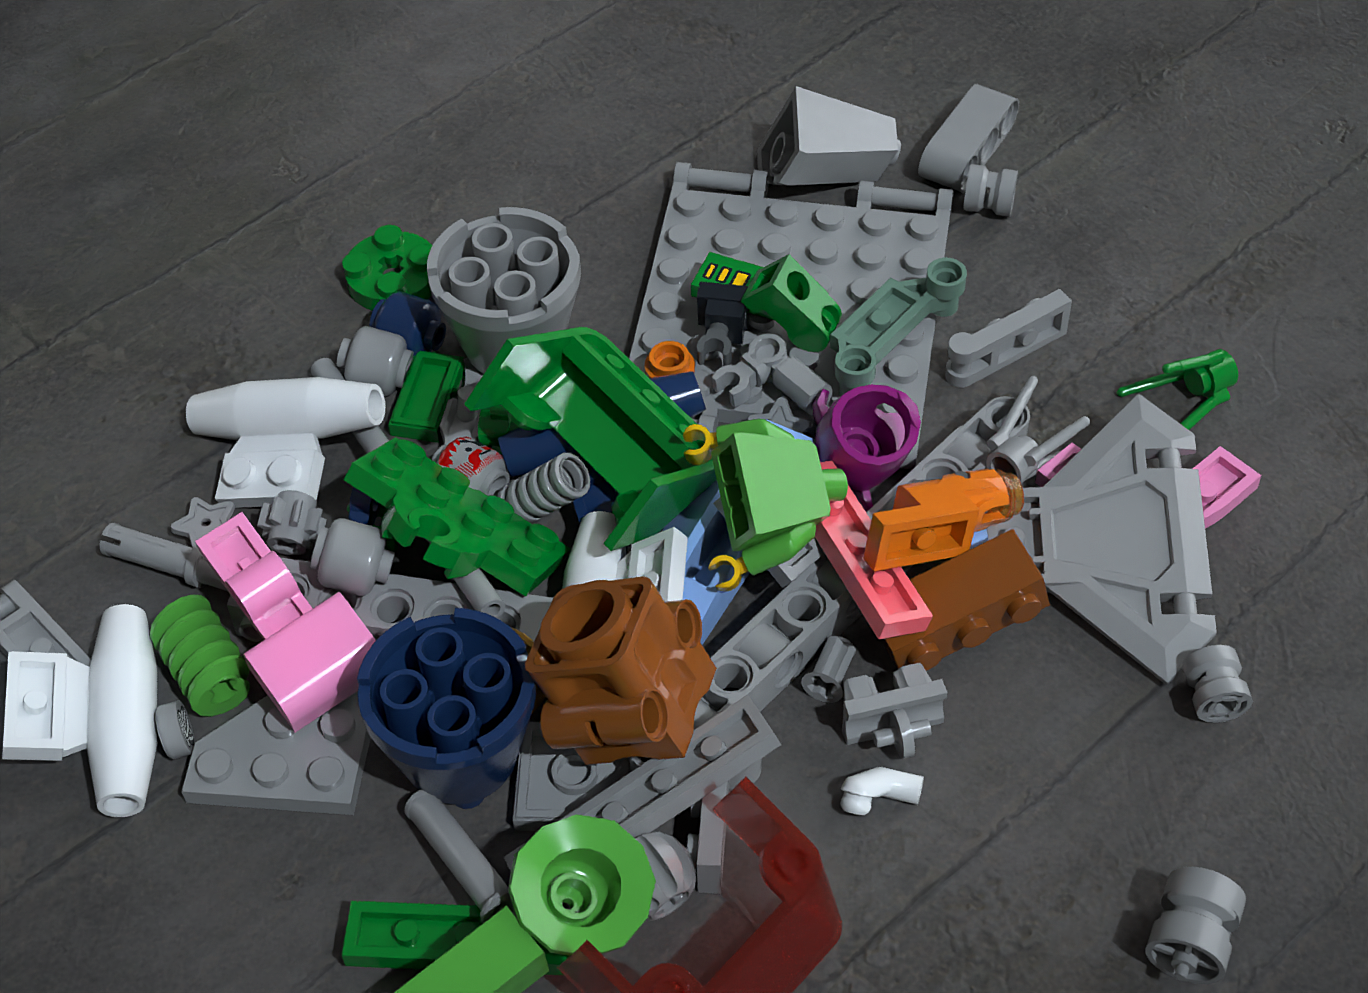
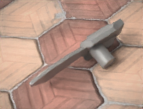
M468 357L464 359L465 386L458 390V399L452 398L448 400L440 424V433L444 445H448L456 438L465 436L479 442L478 421L481 409L470 411L464 403L478 384L483 373L471 364Z

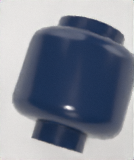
M396 292L389 295L387 299H381L374 307L370 317L369 327L402 336L406 341L407 350L413 351L414 356L419 351H437L445 339L446 325L441 322L439 307L430 300L405 292Z

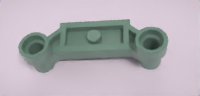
M938 258L929 264L926 278L898 282L890 277L830 334V348L837 352L835 357V377L839 382V396L856 387L870 385L876 376V365L929 313L948 317L957 312L959 296L964 293L966 287L967 270L963 263L953 258Z

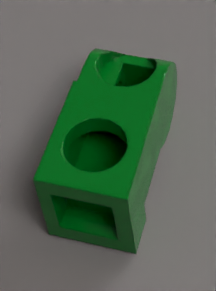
M790 254L757 270L741 299V302L754 314L762 310L768 313L787 331L788 338L794 345L808 352L823 351L828 346L830 334L836 330L842 316L841 308L828 295L829 293Z

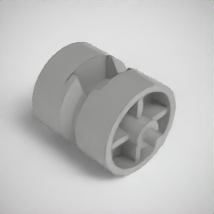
M1181 867L1173 870L1168 876L1161 898V906L1164 911L1161 917L1154 922L1145 952L1150 962L1159 970L1180 981L1212 984L1222 980L1232 952V946L1229 941L1230 935L1239 927L1246 904V895L1242 888L1230 878L1209 869Z

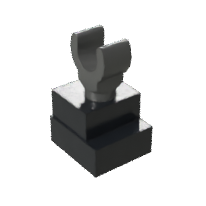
M700 281L697 292L698 325L705 326L706 334L697 342V362L699 365L704 364L705 356L710 351L721 352L723 354V366L730 365L732 361L731 343L743 345L750 314L749 309L741 302V299L749 286Z

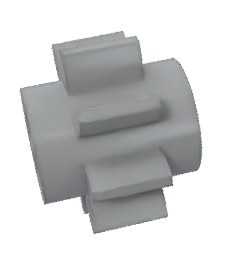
M287 490L280 492L278 497H274L273 504H262L257 527L263 529L262 537L268 538L267 545L272 550L287 555H301L310 547L311 542L316 543L321 526L325 527L327 519L321 517L322 509L316 508L317 501L312 496L299 491Z

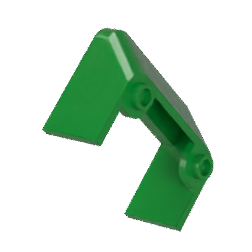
M576 327L507 339L464 403L470 411L502 405L508 411L510 420L518 427L527 431L554 428L619 493L611 506L617 526L603 543L610 551L634 544L657 534L717 480L712 458L705 464L693 465L687 462L684 456L686 450L699 449L705 443L702 440L685 442L683 432L685 429L697 423L607 337L591 328Z

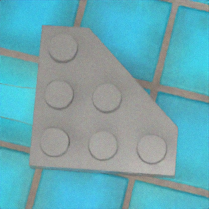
M358 691L296 733H294L267 695L196 741L182 788V794L186 803L354 815L371 738L362 721L358 705Z

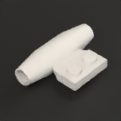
M323 377L246 381L195 394L190 397L186 406L187 424L194 434L238 440L230 453H225L215 500L218 503L232 501L236 508L262 507L263 503L273 504L274 497H278L280 492L287 490L303 492L317 500L325 461L318 439L381 424L385 415V398L378 385Z
M596 511L588 513L582 518L564 571L562 589L567 586L584 584L595 580L610 581L648 577L665 602L683 600L687 536L677 528L672 527L632 544L631 551L626 555V546L610 551L603 544L617 526L614 514Z
M120 604L109 607L103 612L90 667L67 657V653L8 652L2 759L62 761L63 757L87 748L97 808L101 813L112 817H128L143 810L157 749V727L155 721V711L157 709V665L150 639L147 615L144 610L134 605Z

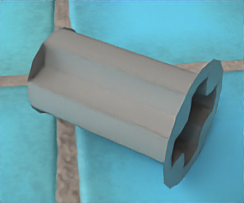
M840 636L828 637L825 640V646L813 672L802 677L801 684L803 689L810 696L822 702L833 703L839 701L843 697V690L840 684L852 657L856 653L854 645Z

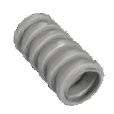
M562 453L501 487L497 497L510 503L515 510L514 513L533 523L554 510H558L587 494L590 488V476L586 466L577 456L571 453Z

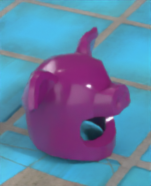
M871 384L856 387L841 395L828 408L829 391L822 389L813 404V418L817 426L815 446L817 447L820 462L833 461L837 468L844 471L849 487L865 512L873 507L869 490L894 474L917 443L921 425L918 407L902 391L887 385ZM885 403L893 407L896 412L885 413L878 409L877 405Z

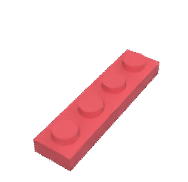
M833 461L820 462L821 469H837ZM848 485V492L844 500L829 502L831 507L830 516L816 525V540L878 639L926 631L933 615L902 567L873 571L863 559L871 519Z

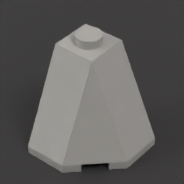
M796 86L757 149L758 170L769 171L767 183L773 185L860 182V180L877 182L887 166L894 165L900 153L901 141L897 139L896 119Z

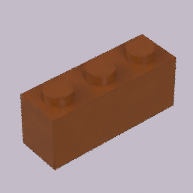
M1011 529L909 579L933 617L926 631L881 640L897 670L903 666L921 663L927 671L936 666L942 658L964 647H976L984 643L991 634L1013 623L1027 622L1037 616L1042 609L1050 606L1044 578L1015 530Z

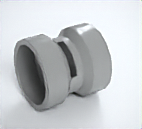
M971 164L965 191L964 210L979 212L983 208L992 209L996 215L1010 217L1018 171L1003 169L999 173L990 172L986 166Z
M1227 645L1207 646L1189 654L1183 661L1182 668L1189 686L1195 688L1192 700L1199 719L1212 723L1225 722L1243 715L1251 708L1253 700L1247 683L1238 677L1242 667L1234 648Z

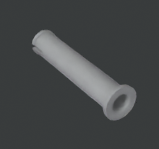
M423 790L413 794L406 802L405 814L414 822L481 910V922L485 923L505 906L517 918L508 891L509 887L440 799Z

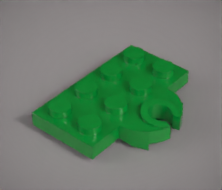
M395 437L352 462L344 478V481L388 508L381 521L382 537L389 539L394 537L403 547L410 546L415 536L429 540L431 544L423 560L446 568L444 574L447 579L467 576L478 568H482L526 597L562 565L571 549L561 543L558 535L548 527L541 524H532L514 513L513 506L504 499L492 495L488 496L480 490L469 488L470 480L467 476L456 469L443 468L426 457V452L423 448L409 440Z

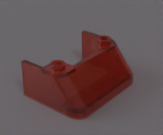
M745 777L712 810L760 857L759 870L763 881L783 902L711 980L703 986L685 968L677 964L663 963L650 968L632 985L588 940L567 957L558 969L582 993H793L836 945L842 933L841 915L817 848Z

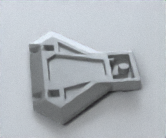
M1138 393L1043 487L1007 488L1009 505L990 509L993 512H1001L1005 520L990 525L986 529L988 541L1014 529L1043 576L1047 592L1053 594L1167 686L1183 670V661L1187 656L1198 649L1204 648L1216 636L1217 631L1215 615L1197 614L1196 600L1212 597V586L1199 470L1181 468L1180 456L1196 453L1195 435ZM1159 458L1160 468H1147L1146 459ZM1160 602H1174L1175 614H1161Z

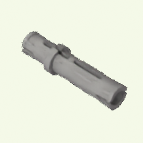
M110 523L102 533L104 536L121 541L119 544L100 540V551L103 555L117 557L183 577L185 582L191 586L201 588L205 585H210L228 591L202 556L197 546L194 548L123 527L118 523Z

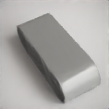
M974 84L927 144L919 163L918 175L958 192H965L971 164L984 166L1011 130L1018 113L1019 100L985 86Z

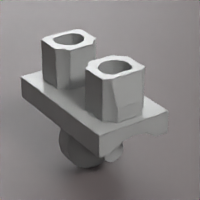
M921 663L903 666L895 671L893 674L895 690L878 693L873 678L867 675L847 679L844 682L842 733L846 744L850 745L873 739L876 748L894 744L901 759L913 757L915 754L914 739L930 736L932 734L931 726L944 723L943 700L947 699V690L943 680L932 681Z

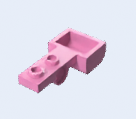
M243 512L195 541L202 556L264 640L245 652L243 656L249 670L294 733L358 691L357 676L359 668L368 650L376 640L340 592L312 608L301 593L284 562L274 551H270Z

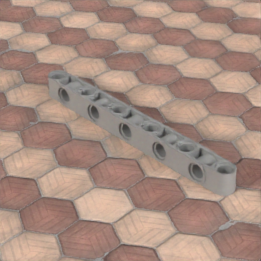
M1002 396L989 401L963 426L954 430L866 513L872 520L873 513L893 509L899 485L911 484L913 480L942 479L943 475L958 471L966 472L986 469L987 457L993 452L987 446V441L998 432L1016 398ZM1027 405L1009 437L1027 436L1030 420V411ZM825 553L795 578L711 657L717 669L709 691L700 699L697 705L693 730L747 694L761 712L821 654L825 646V640L828 637L840 636L862 615V612ZM913 565L902 566V569L906 572ZM730 687H731V688H737V689H739V690H736V691H725V690H723V689H725V688H730ZM628 757L630 772L651 758Z

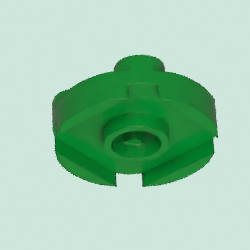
M396 225L379 227L374 235L360 241L343 258L342 266L350 296L360 306L372 311L381 299H387L389 295L396 292H405L426 300L429 299L432 294L427 273V260L432 244L419 235L402 232ZM390 268H400L401 270L399 273L390 271L383 274L385 270Z

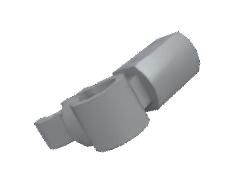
M770 333L755 337L750 342L749 351L739 358L736 365L720 367L712 376L713 388L717 393L728 385H737L729 391L730 402L734 407L744 404L751 395V389L756 385L760 387L765 382H773L776 388L806 413L813 416V404L821 390L826 389L829 391L827 404L830 402L833 391L831 385L794 356L789 358L785 341L780 336Z

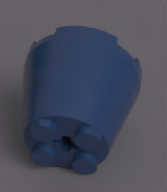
M455 608L454 614L433 616L413 622L410 616L384 632L368 650L357 676L359 685L358 705L362 721L372 740L418 791L423 790L434 795L442 803L455 804L462 809H471L481 804L485 797L497 791L507 781L514 769L536 698V683L525 669V662L528 657L525 643L511 627L498 618L477 610Z

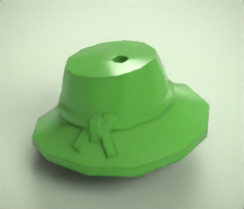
M576 814L542 826L514 854L508 891L519 925L549 952L588 959L624 947L643 925L649 915L656 879L643 845L616 821ZM562 903H568L570 905V910L565 909Z

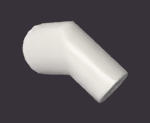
M876 767L845 779L840 788L844 790L840 805L843 811L857 815L869 813L872 797L882 796L918 805L924 777L889 768Z

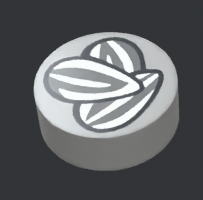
M180 700L159 705L155 711V721L164 751L173 760L191 755L195 739L184 705Z

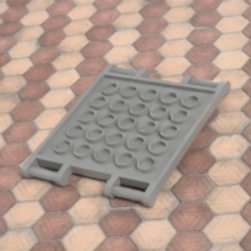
M677 162L674 171V182L629 359L645 373L644 363L646 357L656 344L664 341H675L683 344L694 358V374L706 407L705 411L691 419L698 425L706 427L710 433L716 432L719 422L747 421L750 415L769 413L780 397L787 398L794 416L812 422V427L807 432L816 433L817 426L813 416L806 413L776 388L773 382H765L760 387L757 385L753 387L749 399L737 407L731 404L729 391L737 385H728L718 393L714 390L712 376L716 370L723 367V354L719 351H710L706 354L703 365H699L697 362V342L706 333L705 326L698 325L697 298L691 296L692 281L709 252L762 267L790 254L829 293L828 295L841 308L842 316L837 326L838 328L890 277L898 282L926 278L929 264L938 258L945 257L953 190L939 188V193L874 187V182L860 180L856 207L766 198L769 171L754 170L753 174L697 169L692 168L691 163ZM691 186L700 188L749 192L750 196L694 191L689 189ZM872 205L936 212V215L872 209ZM929 313L876 365V376L871 383L873 385H887L906 393L918 407L921 425L917 443L900 466V469L912 470L916 467L937 317L933 313ZM750 314L743 345L731 343L732 361L730 365H736L739 358L749 351L750 342L755 337L767 333L776 334L785 341L789 358L791 356L796 357L831 385L833 390L829 404H827V407L830 408L840 397L839 382L835 377V357L837 352L830 348V342L823 351L808 352L802 350L790 341L787 331L776 321ZM885 403L877 405V408L885 413L896 412L893 407Z

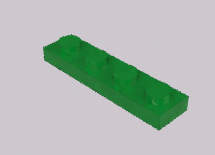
M351 901L342 951L344 964L350 967L424 970L483 924L480 918L481 910L475 905ZM533 938L546 957L549 971L545 975L586 976L587 959L551 953Z

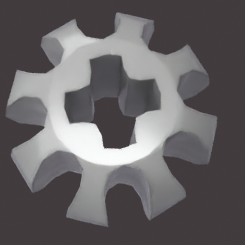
M660 831L646 833L635 838L643 845L656 879L649 915L645 922L661 919L678 909L690 897L696 882V868L689 851L676 838Z

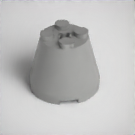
M502 207L499 208V215L480 218L470 223L460 219L442 232L429 252L427 273L433 299L464 350L468 360L477 370L484 374L507 339L568 328L580 283L581 265L580 254L572 240L567 236L566 227L559 221L535 210Z

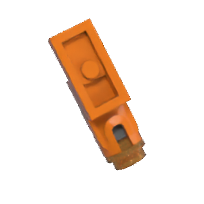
M986 468L966 472L958 471L943 475L942 479L913 480L911 484L899 485L893 509L876 512L872 515L863 559L873 571L956 557L970 550L974 532L984 530L993 524L1008 522L1014 515H1018L1024 505L1022 484L1017 476L1012 473Z

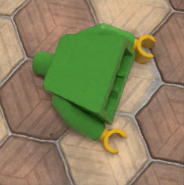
M758 418L720 425L717 427L716 432L710 433L702 425L693 424L688 426L683 432L685 442L696 440L705 442L699 449L686 450L684 456L687 462L693 465L705 464L712 458L732 552L742 550V557L737 559L728 555H719L710 562L708 567L710 571L717 569L721 565H730L735 571L731 580L715 586L719 591L727 592L735 589L741 582L742 574L750 572L754 576L791 560L813 540L816 534V525L830 516L831 507L829 502L842 501L847 495L848 482L842 469H821L817 447L810 440L795 439L791 433L765 419Z

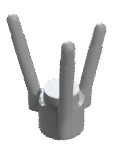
M1036 376L1028 378L998 432L987 441V446L993 452L987 457L986 467L987 469H994L1002 477L1007 488H1017L1025 480L1035 476L1040 467L1061 451L1048 455L1090 424V419L1083 416L1040 446L1032 438L1025 435L1009 437L1038 383Z

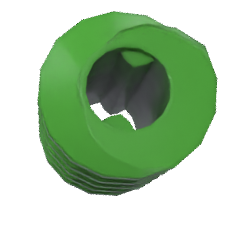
M188 595L167 605L152 622L150 639L154 648L159 651L163 663L168 666L171 676L178 682L181 692L188 698L192 710L200 716H215L237 707L247 698L250 691L249 681L246 680L250 670L245 658L240 655L239 647L231 641L228 630L221 625L218 614L212 611L209 600L202 595Z

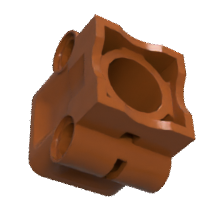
M648 577L610 581L595 580L584 584L567 586L560 590L553 598L542 620L540 630L525 662L526 671L547 698L541 712V730L546 743L552 749L574 748L586 765L612 763L620 758L636 756L658 760L685 758L693 735L697 705L700 699L709 691L717 669L700 643L702 621L697 606L687 599L665 602Z

